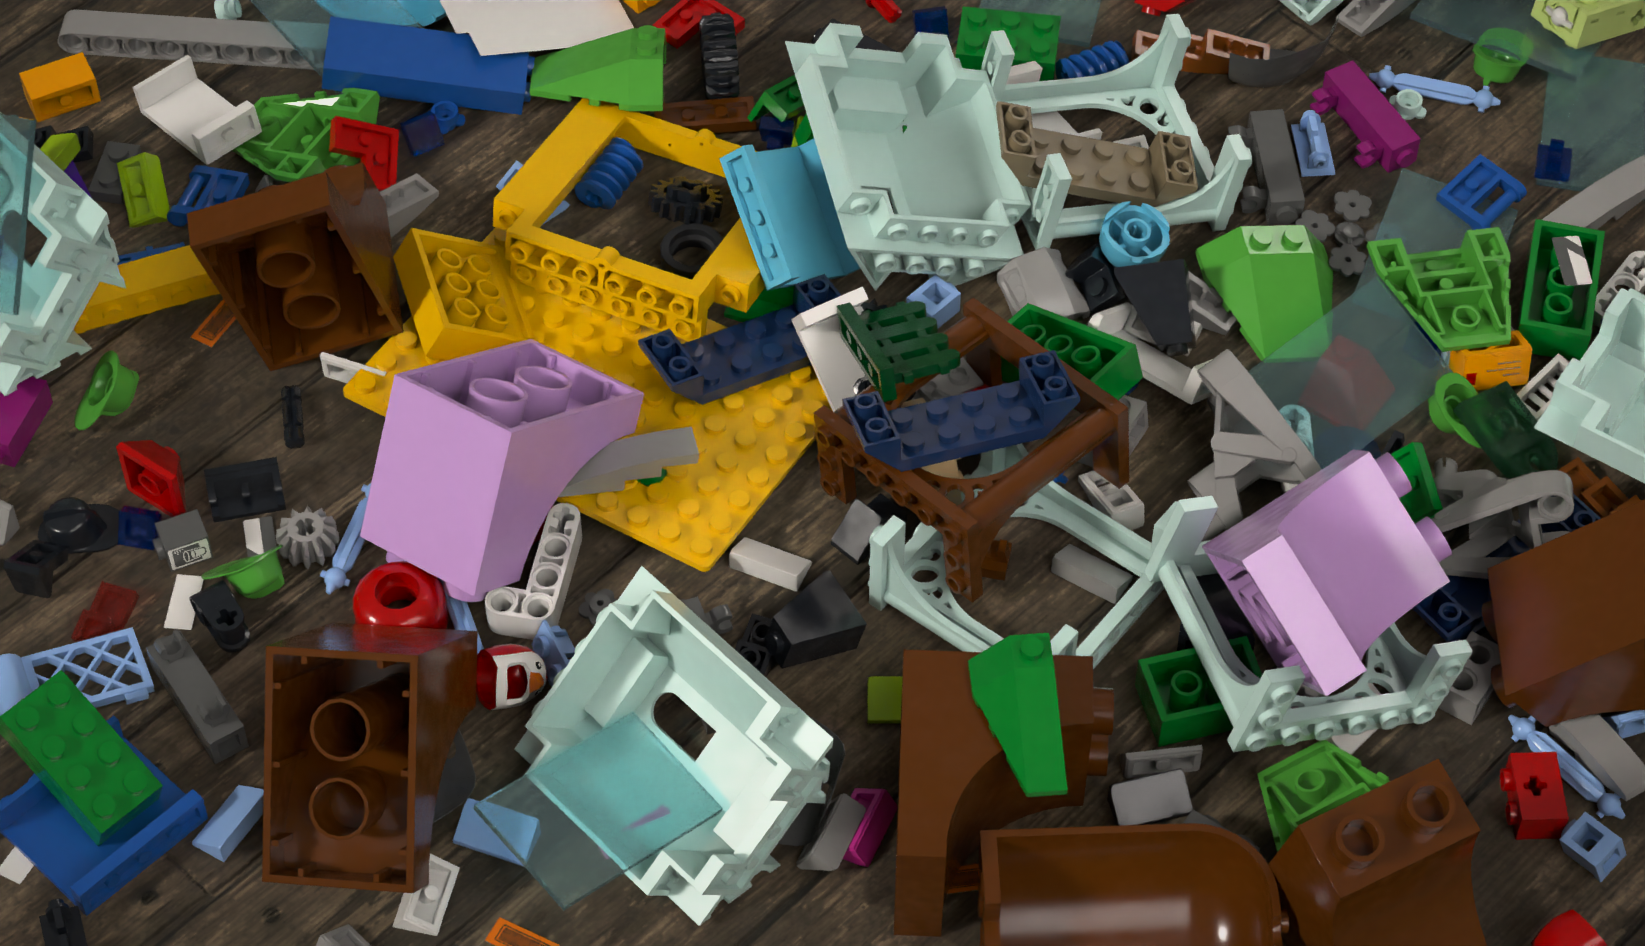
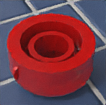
M407 561L389 562L369 571L359 580L352 600L355 624L433 629L447 628L449 620L446 593L442 583L436 576ZM396 600H409L413 602L402 609L387 607Z

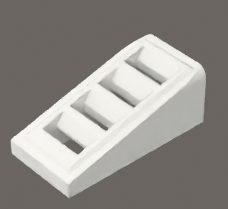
M1558 353L1510 400V404L1536 424L1549 406L1553 392L1544 385L1549 383L1555 388L1557 380L1553 377L1556 375L1560 377L1569 361ZM1537 390L1550 400L1546 403L1535 392ZM1529 398L1541 409L1536 412L1524 401Z
M1095 471L1078 476V482L1095 509L1129 530H1134L1144 525V503L1127 484L1120 489L1112 483L1097 487L1109 481Z

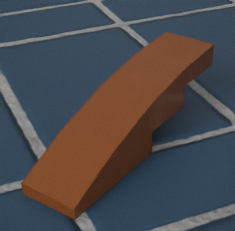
M1207 29L1204 37L1191 34V43L1186 49L1181 71L1228 74L1230 53L1250 59L1268 60L1270 58V44ZM1136 30L1132 42L1131 62L1146 52L1160 35Z
M1579 457L1559 469V471L1566 473L1571 478L1573 493L1600 518L1641 501L1637 495L1628 499L1608 476L1600 480Z

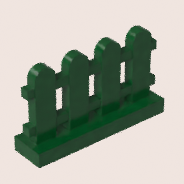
M905 301L896 303V306L873 312L870 310L862 311L861 315H858L850 302L837 305L840 336L875 391L879 392L883 402L897 399L895 385L897 383L904 382L909 384L913 383L914 379L936 373L941 375L948 374L950 370L959 367L961 364L959 351L949 349L948 336L944 333H937V320L932 317H926V305L923 302L905 303Z

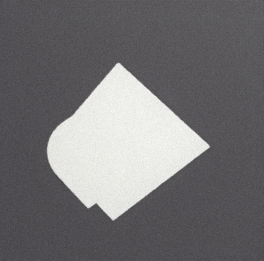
M439 0L456 34L469 33L481 56L569 48L634 28L619 0Z

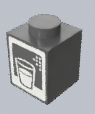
M197 509L155 523L158 538L153 539L152 542L159 561L166 558L171 572L213 558L209 537Z

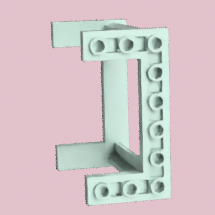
M1179 14L1166 15L1157 41L1138 58L1118 69L1095 76L1008 85L1006 83L1015 53L1004 30L991 31L981 70L987 71L997 102L1001 101L1031 107V114L1082 108L1106 109L1127 115L1139 121L1155 135L1158 131L1190 136L1198 189L1195 193L1154 208L1162 213L1169 226L1208 221L1212 231L1226 229L1229 218L1234 212V205L1238 194L1243 188V181L1247 170L1252 164V155L1249 148L1245 146L1240 134L1227 135L1214 167L1210 159L1209 150L1203 145L1198 135L1197 126L1191 121L1186 110V104L1180 98L1174 85L1177 75L1182 69L1186 49L1191 43L1190 30L1188 27H1185ZM1129 102H1133V103H1132V106H1128V105H1125V104H1124V103L1129 104ZM1145 103H1151L1155 113L1145 114L1140 110V106ZM1061 153L1047 155L1037 188L1025 186L1031 206L1022 215L1021 219L1035 250L1043 247L1050 248L1053 239L1100 234L1105 215L1113 206L1120 204L1109 203L1063 209L1072 177Z
M1022 443L981 453L978 468L971 475L966 474L964 479L985 477L1001 472L1019 462L1028 455V452ZM1053 480L1024 502L1026 505L1019 507L1010 516L1034 518L1054 524L1140 577L1078 648V631L1065 624L1050 641L1052 655L1093 656L1094 669L1164 590L1165 587L1162 581L1150 583L1144 571L1178 503L1177 501L1154 524L1152 543L1072 495ZM983 489L973 490L974 498L978 496V491H983ZM961 492L962 502L965 499V495L963 492ZM894 515L884 526L879 525L874 529L869 538L870 559L868 564L870 566V579L868 586L870 605L881 611L887 604H890L963 652H983L1004 639L970 617L954 599L945 580L943 534L931 525L927 526L920 522L913 533V537L905 544L906 523ZM934 553H938L940 555V558L937 561L930 560L931 558H933ZM920 570L934 571L938 575L931 582H918L912 578ZM938 590L942 593V596L938 599L933 595V592Z
M1213 496L1178 501L1144 572L1150 583L1162 581L1233 725V730L1227 739L1233 752L1244 750L1254 752L1265 747L1281 744L1291 746L1299 741L1312 739L1322 741L1336 735L1348 733L1350 735H1358L1364 731L1379 728L1389 730L1398 725L1409 723L1424 724L1435 716V712L1443 699L1448 695L1458 675L1463 671V667L1473 651L1467 640L1433 644L1429 653L1424 655L1415 650L1405 640L1395 622L1365 652V668L1367 671L1362 674V677L1356 684L1344 692L1326 697L1296 695L1306 678L1299 665L1265 670L1261 678L1254 675L1234 653L1196 576L1218 573L1202 548L1204 544L1209 542L1202 541L1218 506ZM1380 667L1382 673H1377L1374 668ZM1368 683L1379 684L1390 693L1377 695L1369 688Z

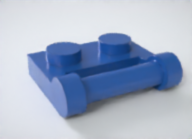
M1479 154L1437 194L1436 202L1466 223L1470 230L1491 228L1490 224L1511 204L1520 202L1526 196L1527 190L1521 182ZM1500 187L1504 190V193L1482 214L1474 210L1496 188Z
M202 165L194 166L189 174L190 181L177 205H173L170 208L167 219L171 224L182 227L186 223L188 224L187 213L243 197L250 184L248 173ZM206 186L195 207H191L201 188Z

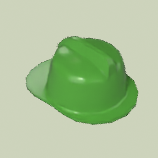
M1507 31L1488 32L1480 38L1472 49L1475 53L1473 69L1476 74L1483 78V86H1490L1493 82L1510 83L1514 80L1520 68L1531 57L1533 48L1525 38Z
M107 351L96 365L91 383L76 411L75 427L80 431L90 427L100 415L116 416L123 413L133 401L139 375L135 371L121 365L118 354L115 351Z
M1452 372L1442 375L1436 382L1434 395L1428 398L1429 415L1434 425L1444 433L1459 435L1468 444L1477 448L1487 449L1494 446L1500 439L1501 428L1492 409L1479 396L1475 388L1465 377Z
M278 545L262 554L220 565L205 572L201 578L212 579L224 576L239 594L254 599L264 597L284 585L282 568L276 553L282 545Z

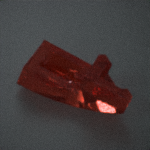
M102 581L90 610L83 609L71 636L72 640L79 642L124 628L140 596L134 590Z

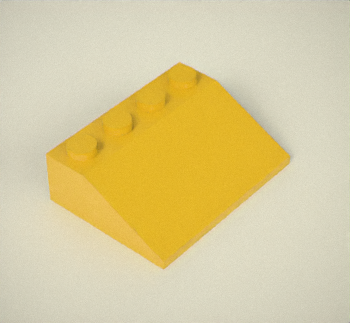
M415 228L409 230L393 259L425 357L451 360L528 339L535 340L515 281L510 278V267L505 259L502 246Z

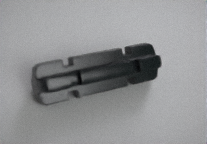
M297 385L284 386L281 390L285 445L290 449L295 447L301 448L305 444L303 434L304 426L300 388Z

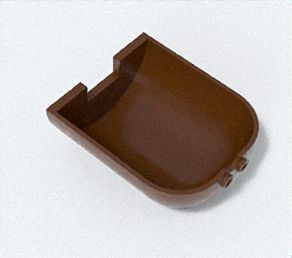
M1199 823L980 830L979 918H982L983 921L980 923V946H1283L1281 934L1288 933L1289 931L1288 911L1280 907L1278 887L1270 866L1249 842L1220 827Z

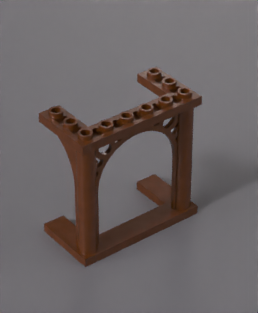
M975 298L963 304L964 318L943 332L948 336L949 349L959 351L960 359L966 355L967 363L983 381V385L986 384L989 387L1002 385L1001 356L1019 369V358L1048 352L1047 349ZM1060 359L1080 396V402L1074 409L1081 413V415L1013 466L985 477L957 479L939 476L922 468L901 472L865 453L843 405L834 412L824 405L814 412V433L817 439V459L820 464L821 473L820 483L828 495L836 496L847 505L857 497L855 467L866 475L870 483L877 487L880 486L891 494L897 504L906 506L917 514L923 524L931 525L943 534L946 583L954 593L962 594L973 603L983 595L981 566L992 541L1009 517L1040 489L1092 450L1093 470L1118 489L1129 482L1128 407ZM940 373L914 379V382L909 384L904 382L895 384L897 399L884 402L887 411L901 408L903 403L914 392ZM871 384L858 395L875 392V389ZM931 485L937 486L939 490L937 491ZM955 489L960 490L964 493L965 499L961 504L956 505L946 498L948 492ZM983 489V491H978V496L974 498L973 490Z

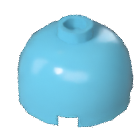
M1131 201L1122 202L1110 209L1103 220L1099 237L1101 250L1109 263L1115 267L1154 263L1162 258L1169 246L1170 227L1160 211L1145 203H1142L1141 207L1130 205Z

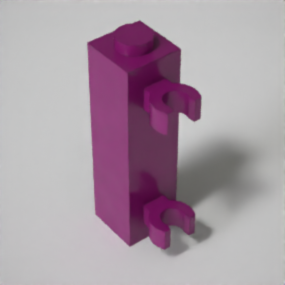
M1353 60L1325 72L1323 87L1312 92V96L1317 102L1310 104V108L1319 115L1327 113L1331 108L1337 112L1361 141L1357 145L1361 155L1356 156L1354 160L1362 169L1371 166L1377 160L1387 173H1390L1399 168H1406L1416 161L1421 138Z

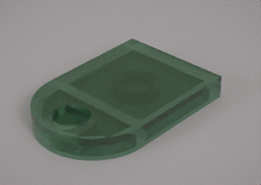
M1507 381L1460 402L1453 409L1497 469L1508 479L1532 472L1556 470L1558 466V452L1555 444L1549 435L1533 428L1538 421ZM1529 461L1533 462L1538 467L1539 471L1535 470L1529 464Z

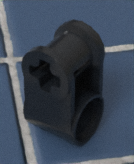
M224 580L189 597L190 603L200 622L207 627L223 651L238 652L248 645L251 635L244 623L245 616L243 610L236 602L233 593Z

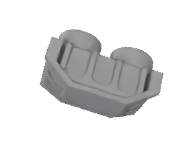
M1047 247L1034 250L1013 258L997 272V283L1004 294L1012 316L1027 303L1071 320L1081 316L1083 319L1090 316L1086 300L1076 287L1073 279L1068 278L1065 274L1067 269L1061 259L1059 250Z

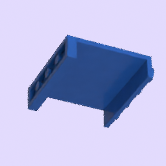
M114 715L107 722L159 780L163 787L157 801L100 846L96 845L35 773L21 788L0 800V833L75 906H79V910L86 916L208 819L203 798L193 789L185 794L123 736L119 720Z

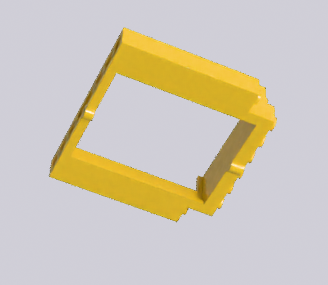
M582 98L494 198L493 227L506 231L505 259L511 261V279L661 332L671 329L676 337L687 341L706 336L708 309L713 302L746 313L765 288L741 218L735 223L692 280L620 256L619 252L613 247L606 246L600 249L540 228L615 137L626 140L634 148L726 178L719 158L742 146L716 138L714 133L708 129H701L697 132L637 111L619 110L618 105L601 101L600 106L589 105V99Z

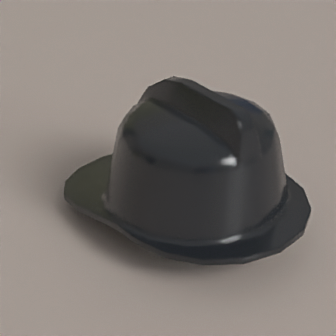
M66 497L56 501L48 510L43 512V522L39 526L38 539L39 541L69 546V554L99 552L119 544L125 536L127 524L123 514L112 506L87 504L81 499Z

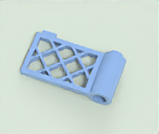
M133 627L24 657L10 653L0 655V716L37 689L39 685L49 680L36 674L33 668L47 663L58 667L51 677L60 670L63 672L66 670L81 676L75 685L80 691L83 690L89 680L105 686L100 694L93 696L82 692L95 708L125 700L126 704H131L149 699L148 693L154 692V684ZM128 642L131 648L124 659L108 653L113 645ZM86 653L95 658L86 669L71 663L76 655ZM102 660L118 666L111 678L95 672ZM128 670L140 675L143 682L128 686L118 681L124 672Z

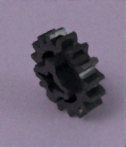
M685 177L669 178L668 182L658 180L657 185H651L648 206H651V212H660V218H666L671 222L680 221L687 225L692 223L703 224V220L713 222L714 217H720L723 196L720 195V190L711 189V184H706L700 180H688Z

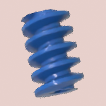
M1117 40L1107 41L1102 46L1096 45L1091 50L1087 49L1081 51L1080 54H1072L1068 59H1059L1055 67L1057 79L1100 75L1128 64L1129 59L1120 42Z
M613 138L602 154L597 157L595 163L590 166L588 172L583 175L581 181L576 184L575 194L578 199L591 208L612 209L616 204V200L621 198L623 191L628 189L630 182L635 180L637 173H640L644 167L643 161L636 153L635 148L622 138Z

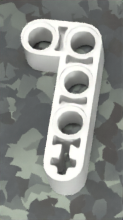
M560 503L553 506L548 512L526 590L503 586L487 593L485 597L487 622L489 628L494 633L533 640L543 620H547L550 627L558 625L582 542L581 516L576 506L569 503Z

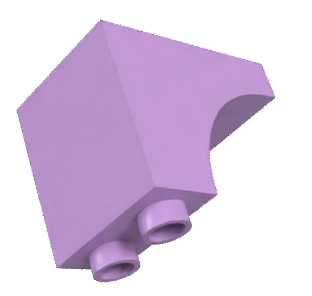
M533 339L395 374L360 537L386 550V561L388 563L407 561L443 580V589L448 596L466 602L484 600L487 592L520 581L530 548L545 517L575 474L594 455L609 445L610 442L635 433L644 393Z
M1353 449L1202 546L1277 668L1299 665L1306 677L1302 684L1325 696H1328L1367 671L1361 660L1371 644L1406 612L1450 582L1439 562L1452 555L1451 548L1442 532L1429 517L1426 516L1414 524L1399 498L1412 491V486L1401 466L1388 452L1374 459L1369 451Z

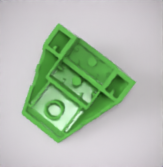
M651 25L631 28L536 57L534 68H532L530 96L570 102L571 96L589 99V105L600 106L601 101L618 103L619 110L663 111V67L666 64L667 55L665 28H656Z
M344 88L342 90L343 94L327 96L325 91H316L315 97L302 99L299 98L298 94L261 97L254 106L262 132L232 151L274 179L286 182H293L323 173L326 169L337 165H355L361 158L329 152L331 120L335 116L376 124L380 96L377 91Z
M1305 225L1240 226L1197 248L1195 254L1205 283L1209 288L1214 287L1223 299L1222 307L1227 313H1233L1241 325L1239 331L1263 364L1310 363L1318 361L1319 357L1331 344L1333 270L1329 267V259L1324 245Z
M1499 227L1467 230L1461 247L1458 249L1407 254L1401 238L1368 241L1367 249L1377 274L1442 352L1510 344V252Z
M1327 740L1318 741L1257 773L1277 852L1298 825L1390 782L1388 776L1381 772L1375 774L1363 767L1361 760Z

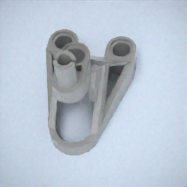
M1228 349L1197 370L1202 382L1212 394L1207 399V403L1215 414L1214 436L1211 439L1214 462L1187 481L1197 497L1213 496L1218 506L1202 541L1211 540L1223 530L1226 531L1243 520L1239 493L1259 478L1298 484L1322 470L1311 452L1250 373Z
M1446 457V467H1443L1442 458L1435 462L1434 482L1443 510L1437 512L1431 520L1441 532L1469 523L1470 540L1453 549L1452 555L1439 562L1446 575L1489 579L1487 568L1512 557L1486 556L1515 535L1530 549H1533L1569 533V531L1542 533L1541 524L1555 523L1567 519L1574 511L1573 482L1566 473L1559 470L1532 472L1506 480L1505 478L1497 477V475L1489 470L1480 469L1457 472L1458 465L1451 458ZM1518 506L1520 523L1513 520V507Z

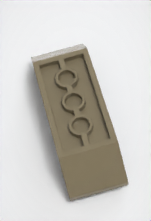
M998 101L996 104L1001 157L1022 186L1037 188L1047 155L1061 153L1072 177L1067 194L1116 203L1131 201L1130 205L1140 207L1142 203L1157 207L1195 193L1198 189L1190 136L1158 131L1150 147L1147 149L1033 128L1031 107Z

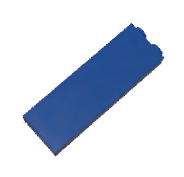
M330 16L323 66L322 89L342 91L344 88H359L377 91L380 97L434 104L440 101H451L457 107L522 115L523 103L530 102L531 100L530 82H526V78L532 75L535 57L529 56V52L481 56L469 34H456L454 32Z

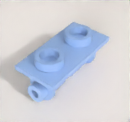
M1307 110L1303 113L1300 124H1291L1301 177L1335 175L1325 124L1321 123L1320 115L1314 110Z
M543 620L531 645L533 651L544 659L548 682L553 686L555 676L568 665L571 659L567 658L574 656L575 648L565 629H561L558 625L550 627L547 620Z

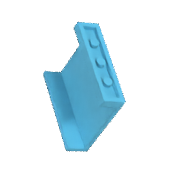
M814 138L797 147L755 152L753 144L744 145L719 158L766 290L794 286V284L825 274L828 279L844 277L861 269L847 248Z

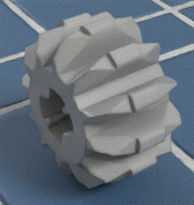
M308 505L302 513L292 509L291 518H281L280 528L276 530L277 544L282 545L279 552L283 559H289L293 567L301 562L304 563L307 569H309L313 562L323 566L324 557H333L336 552L335 546H338L340 541L339 532L333 517L326 516L322 508L312 513Z

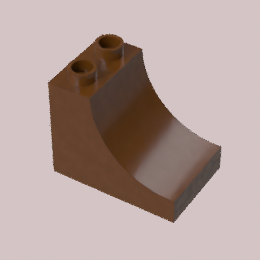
M363 162L352 166H333L326 169L323 173L283 185L266 186L256 193L187 213L190 248L270 371L318 358L322 352L331 354L404 332L387 207Z
M1645 499L1487 568L1492 600L1483 603L1482 617L1489 634L1498 643L1501 663L1491 668V681L1497 696L1508 708L1521 707L1546 727L1593 714L1645 710Z
M330 623L266 646L262 882L415 893L429 884L432 825L442 772L458 728L469 712L476 707L478 631Z
M904 649L894 935L941 937L944 903L950 885L959 868L979 846L980 830H999L1011 822L1044 810L1083 806L1087 776H1107L1108 735H1112L1114 721V689L1093 687V656L1053 655L1068 791L1065 795L1026 797L1006 760V753L997 737L994 738L989 729V722L983 711L977 707L972 698L968 660L981 652Z
M1439 759L1297 826L1268 864L1277 883L1280 907L1288 911L1289 931L1288 933L1281 934V938L1286 946H1487L1476 910L1471 877L1473 848L1481 829Z

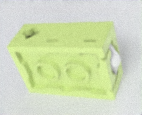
M1535 0L1531 16L1542 23L1544 28L1562 38L1568 46L1578 49L1643 29L1645 26V0Z

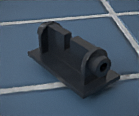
M59 898L49 901L48 908L45 910L46 914L39 916L45 946H88L79 906L69 907L68 904L64 903L63 899Z

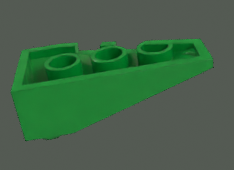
M1049 633L1009 635L968 660L972 698L977 707L983 711L989 722V729L994 738L997 737L1006 753V760L1026 797L1065 795L1068 789Z

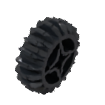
M711 13V15L702 16L699 22V37L705 96L707 100L738 97L740 94L739 66L734 20L730 14Z

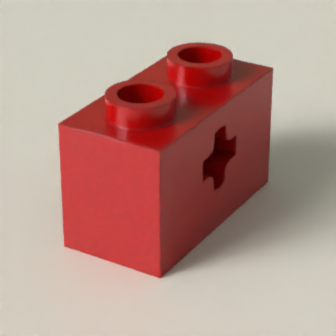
M1556 752L1510 753L1506 767L1500 770V787L1502 791H1507L1509 801H1507L1505 808L1506 821L1508 825H1513L1515 839L1561 838L1562 831L1567 825L1569 817Z

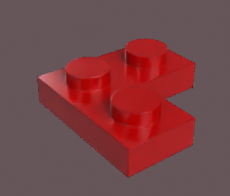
M681 0L652 26L665 28L667 43L678 49L699 31V22L702 16L711 15V13L730 14L734 20L735 35L745 28V18L715 0Z
M335 116L331 120L329 152L361 158L360 163L363 162L379 192L396 184L399 129Z

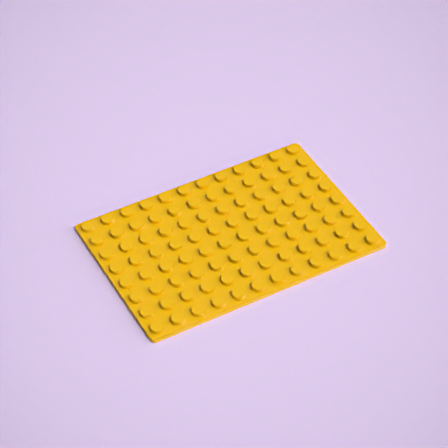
M495 227L482 242L502 246L505 253L506 231ZM507 260L508 265L510 267L511 261ZM515 281L537 342L644 393L635 433L623 436L617 440L651 432L692 427L699 451L698 463L662 467L667 472L666 477L660 483H653L649 487L638 482V479L626 480L624 490L558 497L556 501L572 504L578 508L579 512L702 572L711 570L815 441L814 412L824 405L832 410L813 367L809 365L702 405L672 392L639 347L638 340L661 331ZM411 316L403 324L404 332L392 335L365 364L366 366L386 371V375L382 376L360 369L343 387V395L345 398L386 417L395 374L447 360L425 357L413 317ZM707 318L706 335L728 328ZM676 337L681 344L689 342L687 340Z

